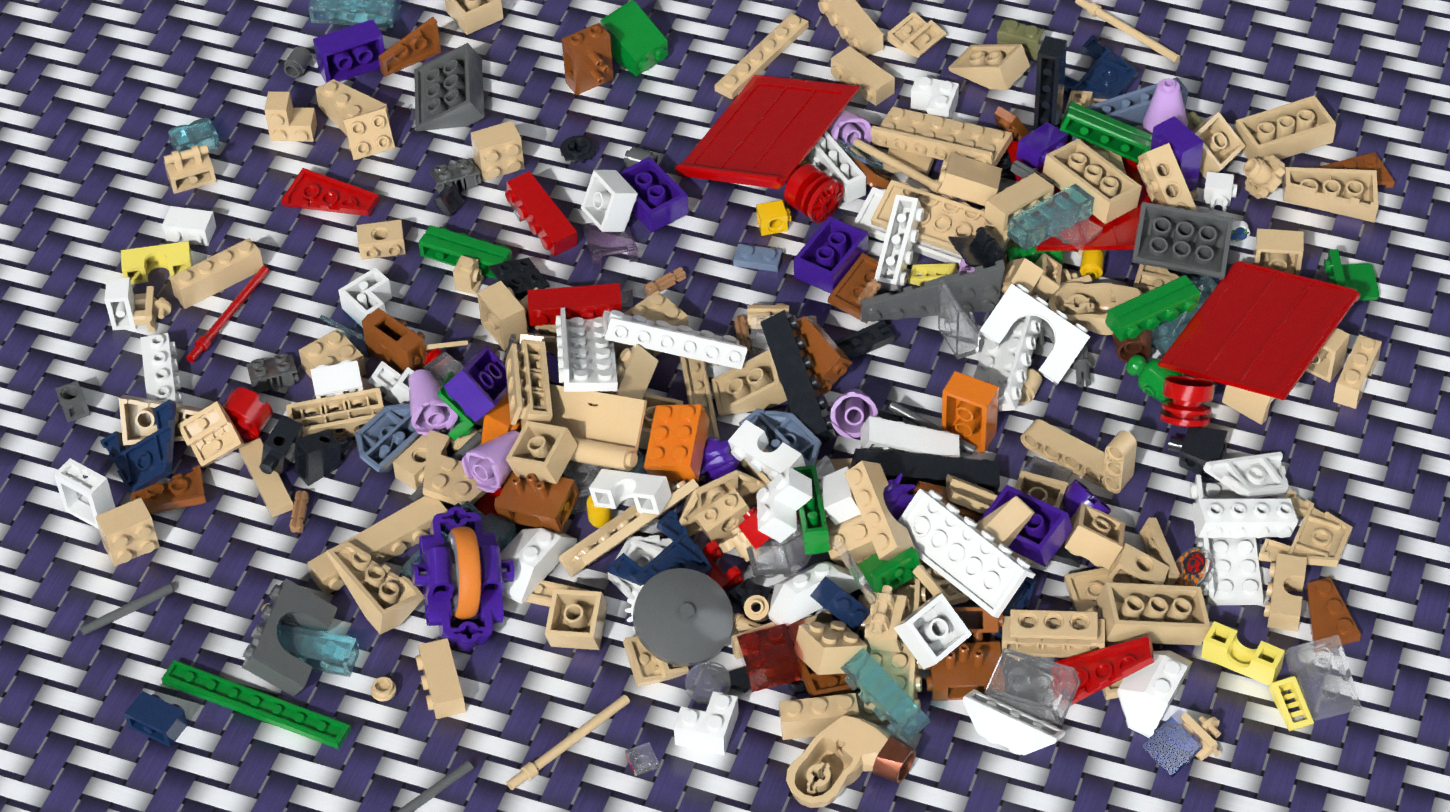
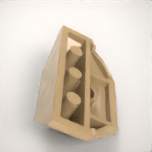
M735 470L693 490L687 496L679 522L688 530L690 537L703 531L695 515L735 488L748 507L751 508L757 505L756 496L758 491L766 485L763 481Z

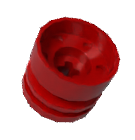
M807 163L799 167L788 180L784 190V200L815 223H821L836 211L842 200L844 189L839 181L833 179L830 175H826L815 165Z
M1190 376L1165 377L1162 394L1173 400L1161 402V407L1165 410L1160 412V420L1181 427L1208 426L1211 418L1207 414H1210L1212 409L1202 403L1213 400L1215 384L1206 379Z

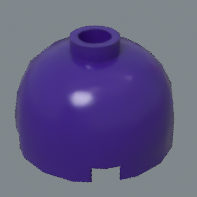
M1077 479L1065 491L1063 506L1068 512L1070 520L1081 502L1108 515L1111 512V509L1096 494L1094 495L1090 492L1089 488Z

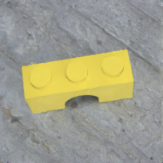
M189 241L121 250L123 277L130 278L131 284L148 282L149 273L156 268L168 269L171 277L193 266Z
M1214 621L1204 638L1201 657L1270 686L1271 683L1275 682L1283 666L1285 650L1263 641L1260 642L1257 649L1247 648L1238 641L1237 630Z

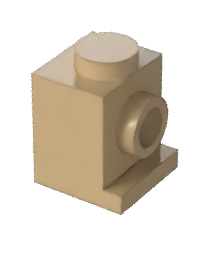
M461 255L453 270L455 290L477 295L485 279L481 269H479L478 259Z

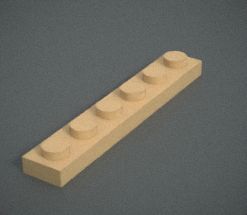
M791 13L715 84V91L730 99L736 97L754 75H759L809 28L808 21Z

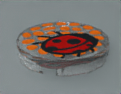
M1192 547L1183 552L1175 562L1180 576L1174 585L1197 586L1203 590L1214 575L1215 568H1213V562L1215 563V558L1202 547Z

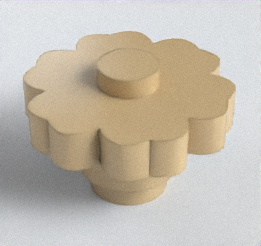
M1267 155L1262 160L1249 159L1243 168V172L1247 177L1245 181L1246 191L1256 199L1265 198L1269 192H1274L1282 182L1281 177L1285 174V164L1274 155Z
M738 526L730 531L732 533L730 536L719 543L723 553L735 548L739 556L744 558L746 562L763 552L760 547L755 550Z

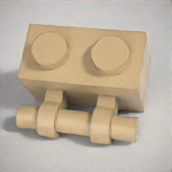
M206 144L202 146L193 145L191 149L180 152L176 150L172 151L170 155L163 156L167 177L174 194L216 182L214 168L208 155L209 151Z
M884 585L881 593H877L876 601L871 604V621L865 627V639L868 640L871 649L901 653L903 641L894 630V627L910 615L911 606L907 596L891 594L893 588Z

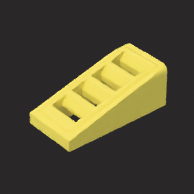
M956 263L912 265L907 281L908 284L925 286L924 282L957 273L958 269Z
M1295 676L1270 684L1268 689L1289 731L1314 724ZM1290 690V694L1282 696L1281 692ZM1292 698H1294L1296 701L1289 704H1285L1284 702ZM1299 707L1300 709L1292 713L1288 712V709ZM1303 715L1304 720L1293 723L1291 718Z

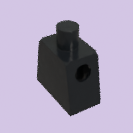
M284 415L280 417L263 445L262 459L259 465L263 473L271 474L273 471L279 474L284 473L294 461L295 439L302 437L303 424Z
M1189 427L1185 439L1174 436L1170 437L1168 450L1180 453L1179 466L1181 468L1215 480L1203 468L1206 462L1222 459L1228 431Z
M328 430L295 439V473L308 486L340 467L341 453L350 449L349 441L345 436L336 439Z

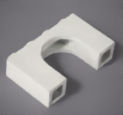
M1011 284L979 333L999 345L1010 327L1018 319L1026 316H1036L1045 320L1053 330L1054 346L1038 372L1057 385L1090 338L1086 334L1088 330L1078 323L1075 326L1067 321L1068 317L1062 312L1056 310L1054 313L1047 308L1049 305L1047 302L1039 297L1034 299L1029 296V290L1022 285L1017 284L1014 286Z

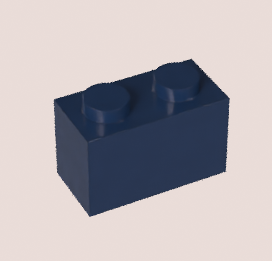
M826 576L810 595L821 606L855 631L870 614V610Z
M144 691L139 694L124 713L130 729L168 747L173 745L188 726L185 711L177 704L171 705L163 701L158 695H150Z

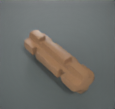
M678 267L672 270L673 273L668 272L655 279L654 283L651 281L645 284V292L650 296L658 290L661 292L675 285L676 281L678 283L686 279L685 271Z
M871 279L862 290L856 303L861 305V300L874 297L881 287L880 283H877L876 279Z
M737 315L734 318L736 337L740 345L747 347L746 354H749L751 352L747 318L745 315Z
M299 490L295 494L296 501L293 504L292 519L289 525L290 531L293 533H301L303 531V523L305 522L307 512L306 505L309 501L308 492Z

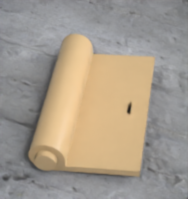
M549 384L553 414L549 425L568 428L578 445L570 461L623 471H630L636 466L638 461L637 451L647 404L646 400L594 391L564 392V386Z

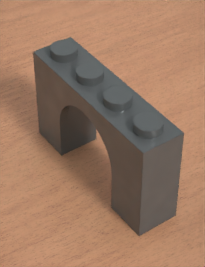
M286 578L280 585L276 584L269 594L271 601L262 610L260 615L263 618L262 622L255 627L252 633L254 640L243 653L245 661L242 668L294 697L305 687L313 667L283 649L277 638V624L284 621L292 622L319 637L330 627L337 607Z

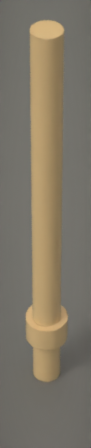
M1075 0L1077 5L1086 9L1087 13L1093 17L1098 16L1174 63L1180 60V55L1104 11L1097 3H1091L1087 0Z
M858 138L853 141L854 147L929 187L931 192L947 196L953 201L957 199L955 196L940 192L941 183L938 180L927 177Z
M622 695L533 763L528 762L521 767V771L506 782L507 786L514 790L524 781L533 779L539 774L538 771L629 704V698L626 695Z

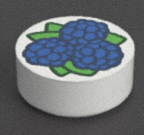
M1244 221L1233 222L1230 241L1241 242L1247 239L1250 235L1248 224Z

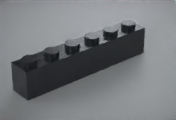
M1045 36L1039 49L1033 131L1046 122L1060 129L1067 40Z
M783 310L761 321L760 324L791 412L820 440L821 444L835 438L836 434L831 423L830 414L828 415L826 409L829 405L825 396L819 390L821 382L817 375L813 373L814 363L806 353L807 343L804 337L799 334L798 328H800V324L796 316H791L787 311Z
M855 448L851 461V468L862 460L879 463L887 481L896 479L903 473L900 484L917 485L918 481L946 487V477L950 474L991 490L996 495L1000 487L999 461L878 451L867 448Z

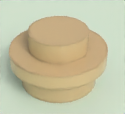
M379 677L371 686V694L378 701H388L395 696L396 685L388 677Z

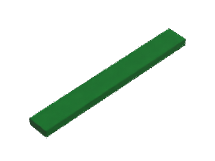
M176 660L172 662L161 678L162 683L336 749L341 747L351 731L349 724Z

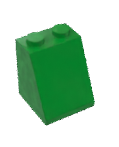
M634 0L629 1L600 20L601 25L610 34L612 59L636 77L668 57V40Z

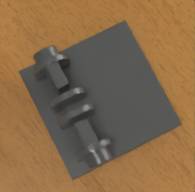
M460 159L455 164L448 166L446 164L437 165L434 169L429 170V173L438 185L436 186L438 194L447 185L452 184V181L458 192L457 180H459L462 190H465V186L466 189L478 187V184L481 183L480 171L471 159Z
M281 353L271 359L265 360L260 358L246 364L252 390L258 391V393L269 390L267 379L270 380L272 390L274 389L272 378L276 377L279 388H281L279 376H281L283 387L295 385L294 382L299 381L292 354Z

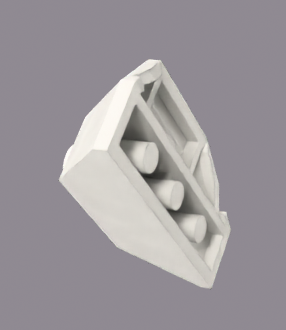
M545 528L522 529L500 553L501 560H513L514 581L503 582L502 595L522 604L560 562L558 557L577 543V539L565 533L554 532Z
M827 561L816 563L775 584L768 612L769 619L783 629L823 608L810 595L825 576L849 594L865 586L866 583L850 569Z
M1170 650L1153 651L1154 663L1125 677L1117 690L1128 728L1152 739L1193 661Z
M975 689L967 693L962 700L977 733L984 736L990 743L1001 744L1007 747L1014 754L1026 755L1055 744L1066 732L1049 722L989 695H984Z

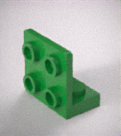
M911 546L889 561L879 560L877 553L854 566L853 571L877 594L881 593L884 585L891 586L893 591L916 577L912 571L920 565L918 552Z

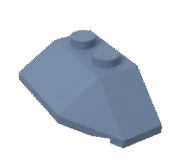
M410 404L385 406L356 432L355 438L360 459L378 473L390 472L394 468L393 461L422 434H418L411 425Z
M756 409L739 422L741 426L745 420H748L764 430L769 442L765 448L769 452L777 450L782 443H785L802 454L806 466H815L821 442L793 413Z

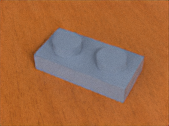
M738 244L733 265L778 272L783 253L780 249Z

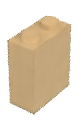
M951 152L949 159L943 160L938 179V182L941 183L940 192L985 206L986 200L997 194L1002 168Z

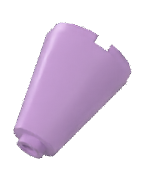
M1167 78L1159 81L1143 119L1144 130L1146 128L1149 134H1153L1154 126L1173 116L1187 127L1188 121L1180 85L1176 80Z
M845 108L827 129V132L841 148L845 147L860 154V149L853 146V141L858 138L870 145L872 140L870 123L865 118Z
M422 369L416 370L409 377L411 425L415 428V431L418 434L428 436L429 430L439 432L440 429L445 427L447 430L451 428L457 421L458 415L439 398L437 392L441 386L431 372Z
M856 388L849 389L839 396L833 403L830 411L833 428L840 435L850 439L861 437V427L869 416L878 417V409L874 401L863 391Z
M511 430L466 453L462 458V466L466 476L469 479L473 477L478 482L475 486L490 493L501 488L512 471L506 461V457L520 432Z

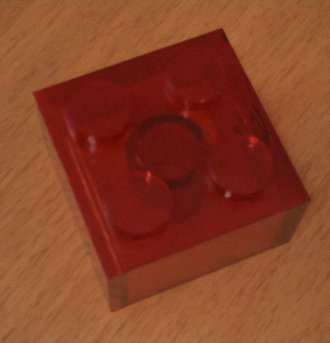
M786 624L737 636L740 657L751 692L801 680L798 658Z

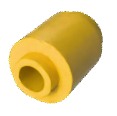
M1102 250L1083 251L1080 265L1082 277L1090 275L1092 280H1096L1102 276L1105 258Z
M592 496L588 497L586 502L588 520L594 527L600 528L612 519V509L594 506Z

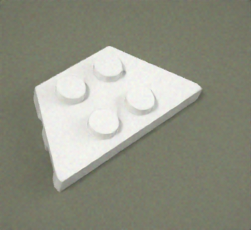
M1281 452L1206 462L1203 468L1206 473L1245 499L1285 494L1289 487L1285 477V466L1281 465L1283 458Z
M660 535L628 537L617 558L624 553L644 568L673 541L670 538L660 539ZM608 572V579L628 599L634 600L633 591L635 590L639 593L641 586Z

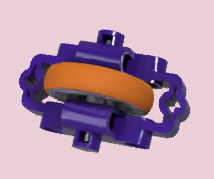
M452 507L447 513H439L433 517L430 534L420 535L419 552L421 563L412 564L413 586H423L427 626H439L440 639L448 638L450 646H456L459 650L467 652L474 649L476 645H483L489 641L493 632V623H503V582L514 581L513 560H501L500 548L496 544L495 533L483 532L482 519L479 514L466 512L461 507ZM441 531H444L448 535L446 547L444 542V536L443 534H441ZM478 612V621L481 627L469 621L463 622L458 628L450 627L452 614L458 619H470L476 616Z

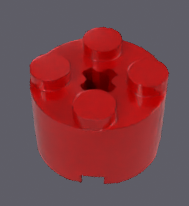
M237 387L235 391L234 389L231 391L222 407L233 422L238 433L246 441L251 442L258 438L272 417L273 410L267 401L263 404L258 400L260 396L257 393L246 388Z

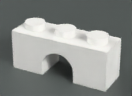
M745 420L728 440L732 450L731 454L736 459L747 461L755 471L759 473L763 471L771 480L788 467L793 469L794 467L806 466L802 454L785 443H782L773 452H763L769 444L765 431L748 420Z
M601 469L589 487L594 506L617 509L619 504L625 499L634 498L638 512L659 515L672 496L667 477L607 469Z

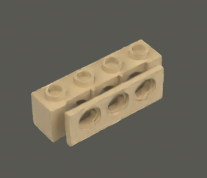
M1169 143L1138 156L1139 162L1136 166L1152 204L1198 212Z
M522 339L518 350L517 344H511L505 361L511 425H516L518 419H522V428L526 421L550 424L553 414L545 341Z
M380 387L286 405L288 418L304 425L302 437L328 430L336 439L343 436L346 438L355 437L356 432L360 430L358 425L366 424L384 408ZM343 428V432L336 433V429Z
M1010 610V616H1003L1002 656L1069 658L1105 648V619H1098V612Z

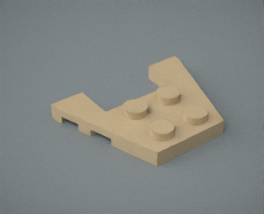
M429 430L423 495L469 509L487 492L475 486L478 482L473 477L469 479L466 476L462 461L443 455L450 443V436Z
M1289 489L1284 499H1291L1295 514L1304 518L1291 546L1266 538L1260 550L1258 560L1276 562L1277 553L1307 557L1306 565L1337 567L1353 527L1329 512L1324 514L1314 508V503L1309 500H1301L1296 497V492Z

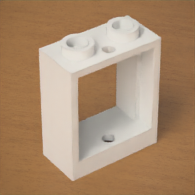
M70 458L54 474L66 512L98 528L95 516L115 508L108 480L99 473Z

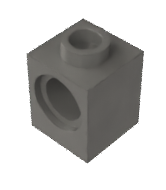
M78 381L55 388L59 404L68 423L90 415L86 399Z

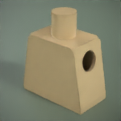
M1043 253L1035 265L1044 271L1032 292L1028 295L1031 297L1038 295L1039 298L1046 302L1060 287L1062 265Z

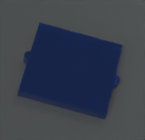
M1172 716L1159 729H1154V734L1141 746L1172 778L1185 765H1190V760L1203 748Z

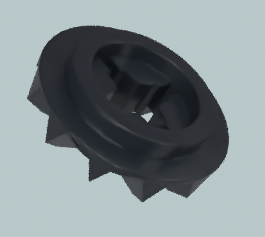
M585 136L569 137L560 146L561 156H564L565 161L571 160L573 164L576 161L583 163L585 159L591 160V156L595 154V144L590 138Z

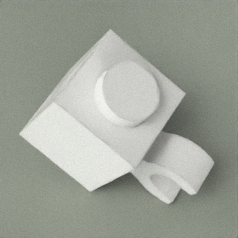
M1207 171L1203 203L1210 204L1211 211L1214 210L1215 205H1221L1222 212H1226L1227 206H1230L1231 197L1236 198L1237 184H1233V174Z

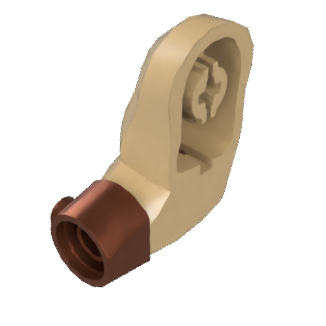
M1073 282L1061 285L1049 298V309L1054 313L1058 310L1068 317L1067 321L1075 326L1078 323L1094 333L1113 335L1116 353L1121 361L1128 363L1133 355H1141L1145 360L1150 356L1152 345L1151 330L1142 331L1134 339L1127 338L1120 341L1105 322L1108 309L1142 295L1143 293L1139 289L1111 283L1083 284Z
M844 715L821 731L811 741L805 751L791 763L787 769L786 782L793 797L801 805L810 808L825 807L834 802L848 785L854 783L861 776L863 771H873V774L895 783H901L911 770L916 758V750L897 736L885 731L879 725L862 718Z

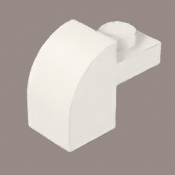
M381 361L368 379V382L376 388L380 387V390L386 394L383 399L394 405L410 404L409 377L414 371L407 367L402 374H399Z

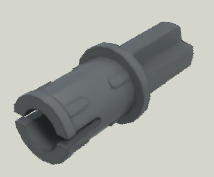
M1015 160L1011 165L1010 171L1021 178H1026L1036 173L1050 184H1054L1053 179L1039 173L1037 168L1033 169L1019 160Z
M1086 344L1073 363V368L1076 370V385L1084 388L1083 379L1085 380L1086 387L1091 385L1090 368L1092 364L1088 358V347Z

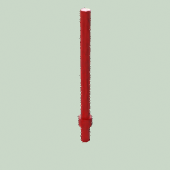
M262 266L207 333L198 338L195 342V347L186 356L189 362L194 363L202 352L207 351L214 337L269 273L267 267Z

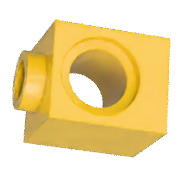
M783 200L756 205L757 223L761 236L788 231V222H791L789 208L785 209Z

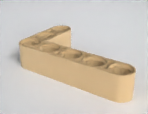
M1040 419L1034 420L1020 437L1022 444L1027 449L1114 494L1120 493L1134 475L1137 441L1128 431H1119L1107 445L1105 452Z

